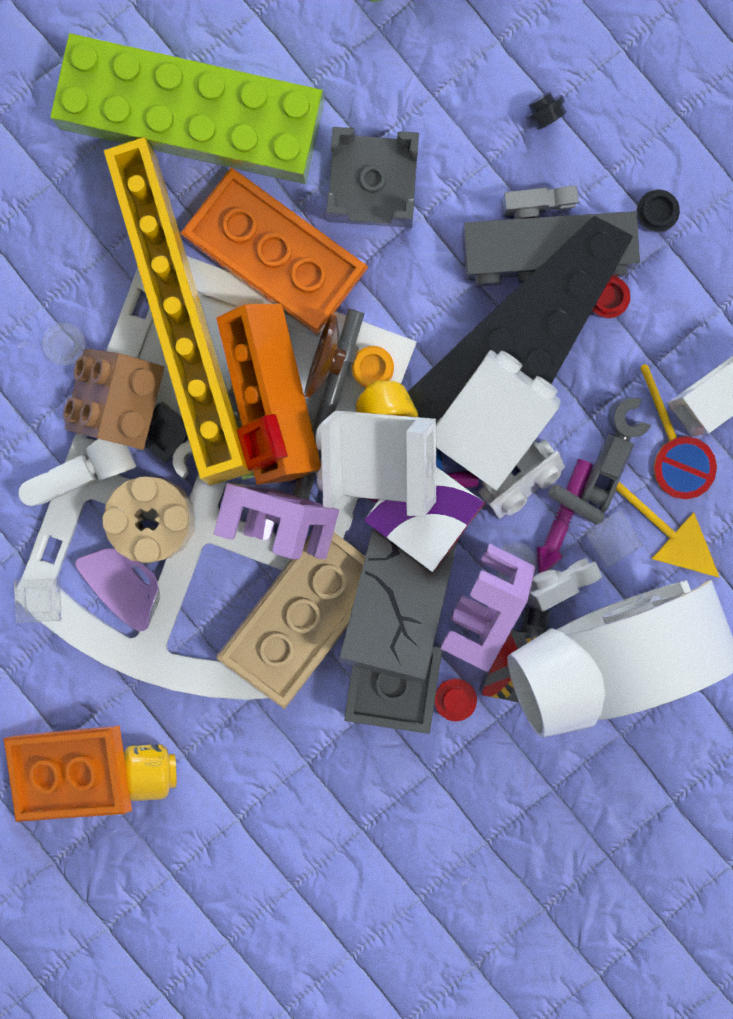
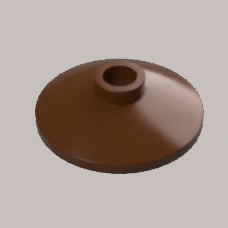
M330 314L311 364L304 391V396L308 398L318 391L330 373L340 374L345 360L346 351L338 348L339 328L337 317L334 314Z

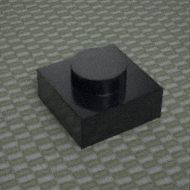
M161 402L154 408L145 447L164 463H168L173 459L175 450L187 441L188 436L182 417L167 404Z

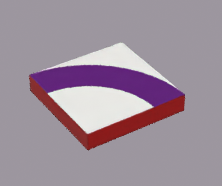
M436 467V503L425 517L407 516V502L379 499L364 521L426 568L435 572L485 502Z

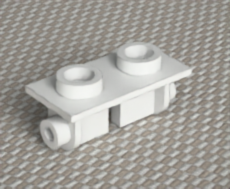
M545 439L540 443L536 441L532 443L516 465L520 472L515 476L511 472L497 491L484 481L482 482L484 487L478 493L491 506L498 519H501L506 514L512 515L518 512L527 503V497L539 488L545 489L551 486L560 477L561 471L565 468L558 451L555 452Z

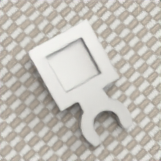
M584 558L575 562L563 572L547 570L537 574L532 579L533 583L531 584L527 604L543 612L579 593L578 588L590 585L602 578L597 563L592 562L589 564L588 559Z

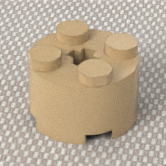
M148 476L138 477L126 481L114 490L105 506L103 528L106 531L107 539L115 550L131 561L152 563L172 558L186 547L194 533L195 515L193 503L183 488L168 479ZM156 510L159 516L154 520L159 523L158 527L144 528L142 525V521H144L141 517L144 511L152 512Z

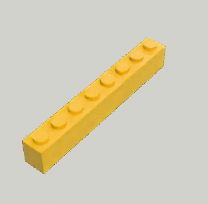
M145 137L106 149L104 154L200 479L209 486L249 474L251 471H248L236 430L238 426L156 153Z

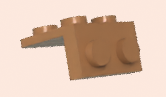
M85 349L83 355L76 361L74 367L75 386L72 397L67 400L63 410L65 430L144 450L165 366L121 353Z

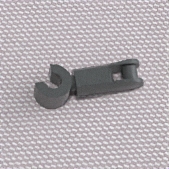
M632 397L621 398L614 402L609 409L608 420L615 433L614 435L607 434L581 496L582 500L599 505V510L602 512H606L611 504L620 477L635 445L629 442L631 437L642 436L652 426L640 421L628 425L625 421L626 413L631 409L638 408L642 399ZM599 474L611 478L606 490L595 486Z

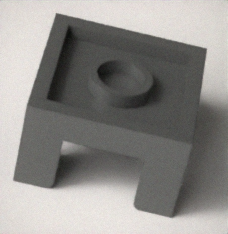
M333 127L330 191L328 192L326 212L328 222L412 228L419 133L399 131L397 132V139L355 136L354 128Z
M434 643L424 684L352 666L344 721L430 734L442 656L441 644Z

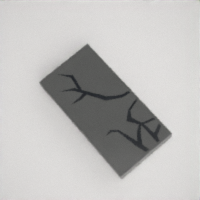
M373 528L339 663L424 684L457 542L436 571L432 572Z

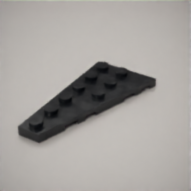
M596 215L591 217L550 258L407 391L418 412V417L436 419L437 423L490 350L496 354H499L500 351H505L522 364L520 371L532 380L539 376L552 384L630 244L633 235Z

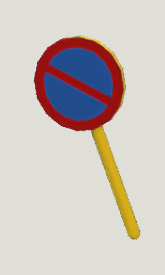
M643 364L640 368L669 439V442L664 444L656 455L653 467L655 479L661 489L674 498L686 500L699 497L708 491L715 480L717 472L715 455L707 444L697 438L687 436L677 438L648 365Z

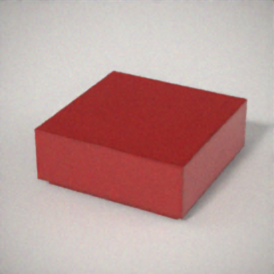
M276 414L264 415L236 429L248 471L260 470L288 457Z

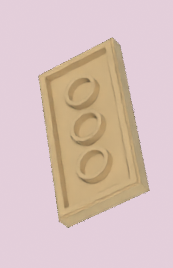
M333 532L327 559H318L307 553L311 534L305 540L300 559H291L216 656L220 662L283 709L287 707L348 627L366 556L335 532Z

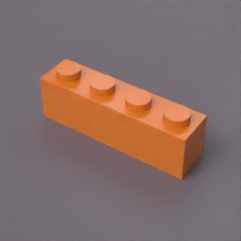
M244 304L216 317L242 426L264 415L276 414L288 457L260 470H253L256 485L292 481L318 472L321 462L282 304Z

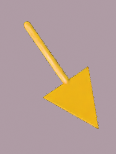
M621 482L618 483L616 490L669 537L668 541L651 559L720 578L694 512L675 532Z

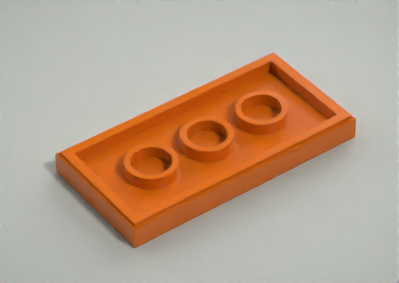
M232 167L180 233L184 240L272 304H282L283 311L316 336L324 329L329 315L336 313L368 270V266Z

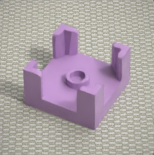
M226 484L214 535L226 539H234L242 509L246 507L249 508L243 535L269 540L275 522L279 523L273 545V553L289 559H300L309 525H313L307 553L318 559H327L340 509L323 507L321 503L264 486Z
M490 543L481 558V562L510 578L506 582L482 570L470 595L473 599L488 607L466 596H461L450 618L454 623L479 634V642L476 643L454 631H449L440 648L486 672L491 668L527 603L535 571L534 565Z

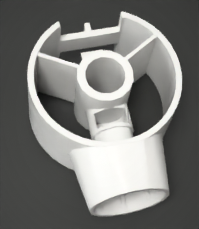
M685 580L613 603L575 619L557 630L549 629L507 656L508 669L516 696L527 720L536 734L543 738L588 729L595 726L598 720L616 718L657 707L702 690L733 673V636L712 580L704 582L692 591L688 581Z

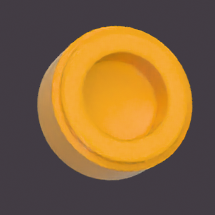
M368 346L358 351L354 364H352L353 377L364 388L375 381H390L394 373V362L391 355L385 349L378 346Z

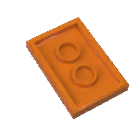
M120 725L12 735L3 738L16 822L118 815L132 811L130 792L126 780V764Z

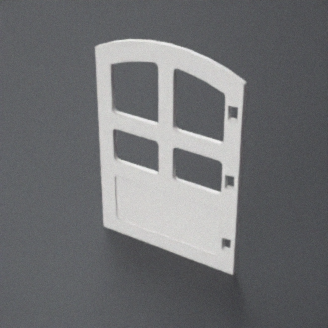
M187 256L226 386L231 377L216 317L244 304L272 303L230 272ZM137 267L107 351L121 353L165 366L155 406L158 403L164 402L182 417L151 310L149 308L146 319L132 316L141 290L145 292ZM284 312L304 393L311 364L323 330L316 336ZM336 312L334 315L337 317L340 339L347 315ZM362 322L355 346L359 347L358 351L368 346H378L385 349L391 355L394 362V373L390 381H396L401 384L417 341ZM349 364L336 411L356 412V402L360 394L365 390L354 379L352 364ZM327 379L310 398L305 397L312 427ZM229 394L232 410L236 412L238 409L236 398ZM241 419L237 422L238 428L242 427ZM76 433L65 463L81 455L88 456L86 448L96 440L87 439L86 435ZM198 473L189 496L194 507V533L183 550L172 558L166 559L158 580L160 592L158 606L149 627L145 631H139L136 637H129L83 608L57 585L58 575L85 503L93 499L106 504L114 490L131 479L115 475L99 480L97 476V480L50 501L15 595L42 624L86 655L137 680L173 691L206 697L244 700L269 698L219 660L202 659L172 653L167 646L201 552L206 544L222 547L283 570L291 560L273 553L276 533L272 532L269 540L245 536L243 531L246 522L239 520L234 539H226L214 535L220 511L219 504L228 481L209 486L200 479ZM342 496L333 506L340 509L334 532L342 539L346 530L349 531L354 517L353 511L359 497ZM156 510L152 512L144 511L142 513V518L159 524L154 520L159 516ZM50 535L63 541L54 564L41 560Z

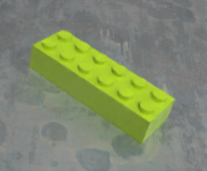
M69 33L50 118L60 130L123 144L145 137L154 151L306 185L324 107V95L322 89Z

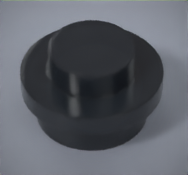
M548 92L532 101L528 105L531 112L525 116L527 122H533L536 129L540 130L564 116L567 111L563 106L565 102L563 95L553 97L552 93Z
M661 189L649 191L638 202L636 209L637 219L641 226L650 232H665L673 227L679 218V203L668 191Z

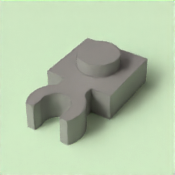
M565 186L550 190L547 187L505 192L501 200L503 217L514 216V219L540 218L539 213L546 212V210L576 208V204L579 203L577 186Z

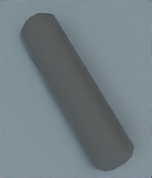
M558 484L550 487L548 491L550 498L595 525L603 521L604 513Z

